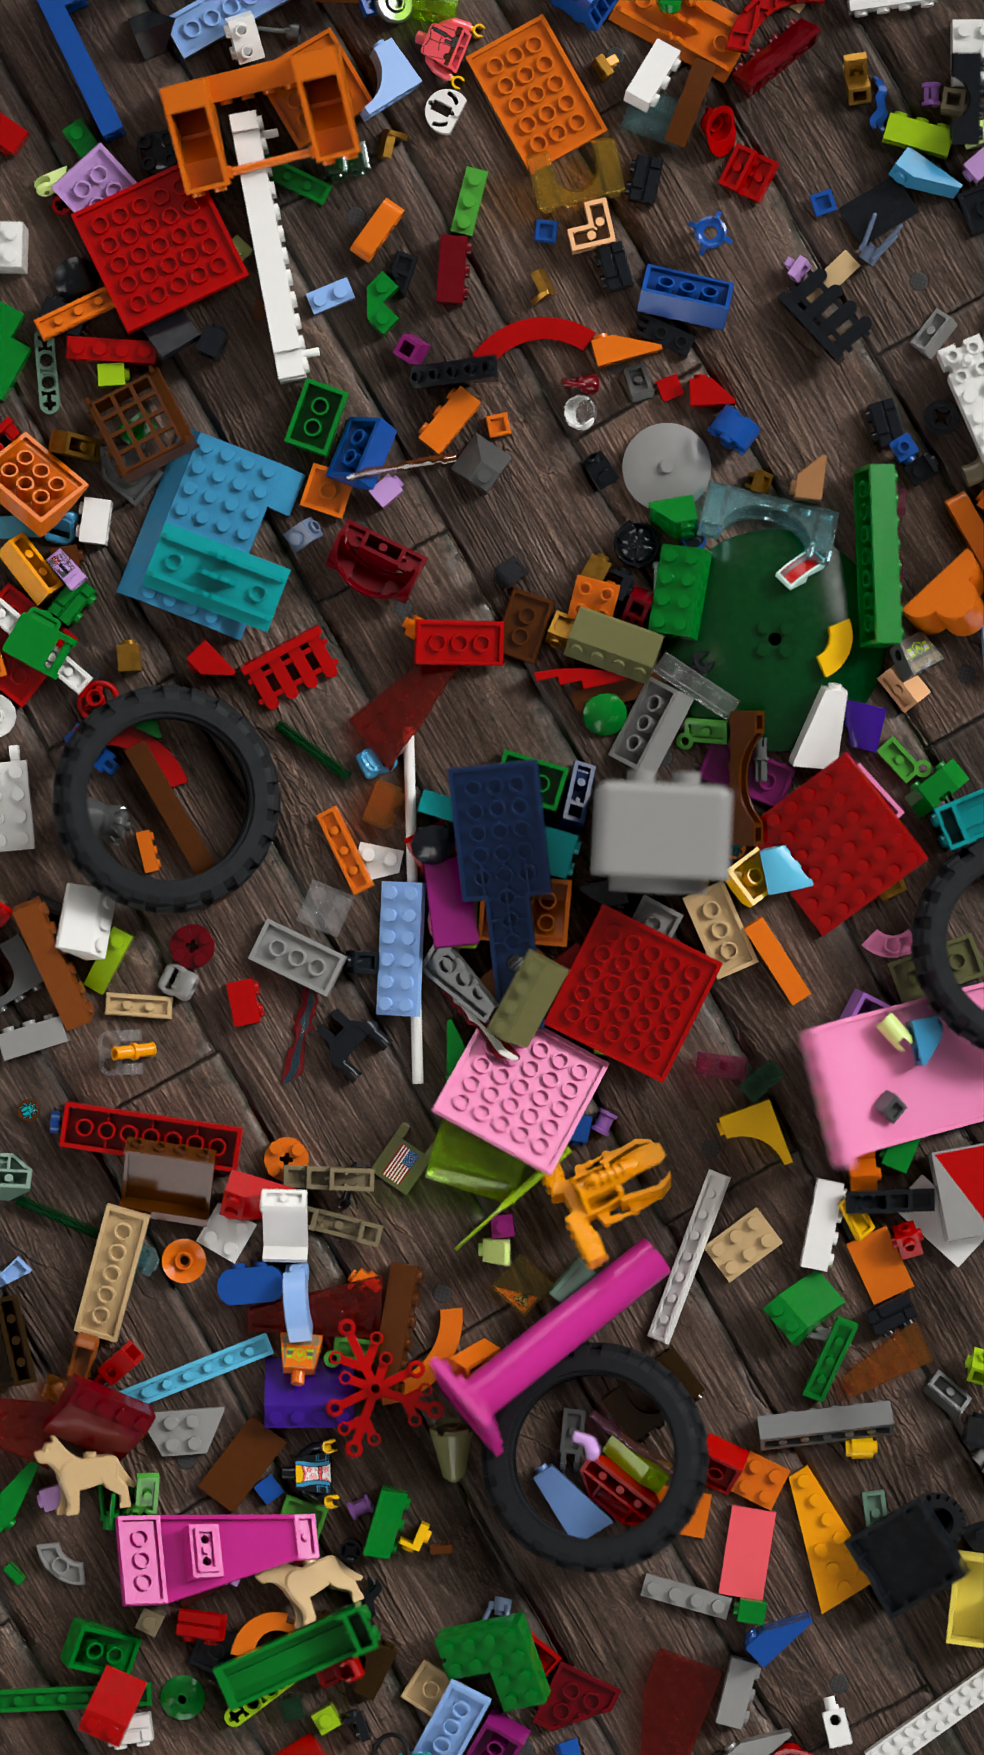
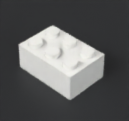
M984 19L952 20L950 24V60L952 53H981V58H984ZM981 72L980 81H984V72ZM951 77V88L966 90L965 86L958 79Z

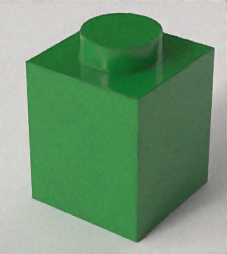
M739 1597V1602H734L733 1615H736L737 1622L764 1626L767 1602L766 1600Z

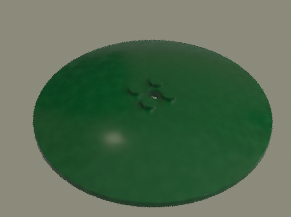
M781 529L758 530L740 534L708 550L712 553L698 641L664 637L663 655L669 680L674 689L694 698L688 710L693 718L728 721L731 711H765L764 734L761 738H767V752H781L793 750L821 685L828 686L829 683H839L848 691L847 700L864 704L868 701L878 681L877 678L881 673L885 648H860L857 568L845 554L834 546L811 535ZM812 548L826 562L824 569L808 576L806 583L789 590L775 576L776 573L791 560ZM845 619H850L853 633L850 653L844 664L836 672L828 677H824L816 656L822 653L828 644L829 634L827 627ZM772 633H777L781 637V643L777 646L769 643L768 638ZM699 651H708V654L701 659V663L707 665L714 661L712 670L706 674L697 671L679 683L675 675L693 664V655Z

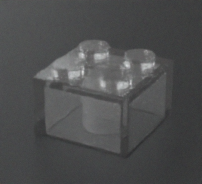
M313 879L296 921L339 937L355 896Z

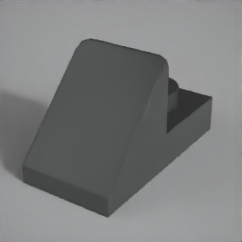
M645 363L623 369L632 402L655 396Z

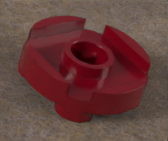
M188 924L180 927L174 933L170 942V951L173 959L179 965L195 969L204 966L212 959L215 952V941L205 927L197 924ZM195 940L196 945H199V949L191 953L186 945Z

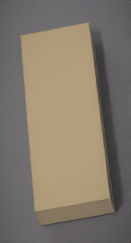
M845 249L824 269L827 272V280L824 284L827 288L834 284L840 286L861 265ZM818 287L806 299L812 303L823 292Z
M106 992L105 1015L172 1019L173 997Z

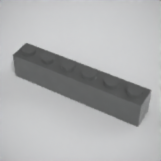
M876 1400L873 1403L865 1404L853 1403L848 1406L834 1405L823 1409L810 1408L806 1411H787L781 1414L767 1413L757 1416L761 1451L894 1435V1420L890 1400Z

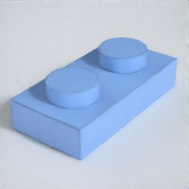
M347 277L306 294L314 316L356 299Z

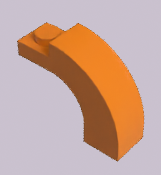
M270 1610L255 1615L238 1631L231 1654L239 1656L254 1649L259 1639L270 1631L280 1630L288 1633L294 1631L295 1619L291 1618V1621H287L288 1611Z

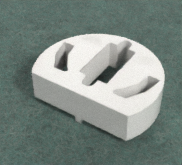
M442 89L432 94L425 106V116L428 125L439 134L450 135L467 102L466 98L458 91L452 89ZM449 92L456 97L458 101L457 105H455L453 99L448 95ZM437 101L451 108V113L454 115L446 117L432 110L429 103L434 104ZM433 123H436V124H446V123H448L447 126H443V127L433 126Z

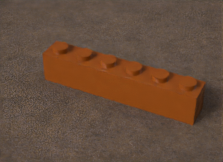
M38 896L14 906L13 916L66 1031L91 1022L93 1013H95L94 1007L90 1000H86L84 995L86 993L85 987L81 981L78 982L75 976L77 973L75 965L72 961L69 962L66 956L67 952L55 947L58 929L55 922H51L47 915L49 914L47 904L42 902Z

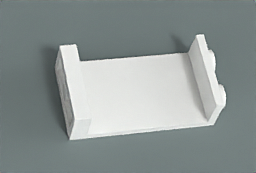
M262 1189V1261L307 1263V1190Z

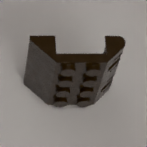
M18 1294L0 1297V1389L37 1382Z

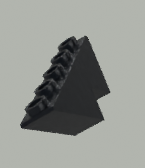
M497 354L413 366L410 373L412 389L460 387V385L472 386V383L498 382Z

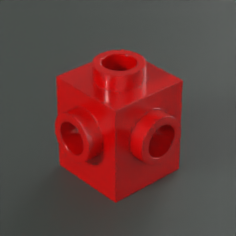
M914 1221L904 1222L892 1227L894 1236L890 1238L894 1250L899 1249L902 1260L924 1254L920 1243L924 1241L921 1228L916 1229Z

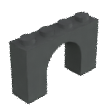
M21 934L15 935L0 945L14 972V980L10 990L0 997V1014L8 1009L6 1005L14 1001L17 1004L25 999V993L31 989L36 992L46 986Z

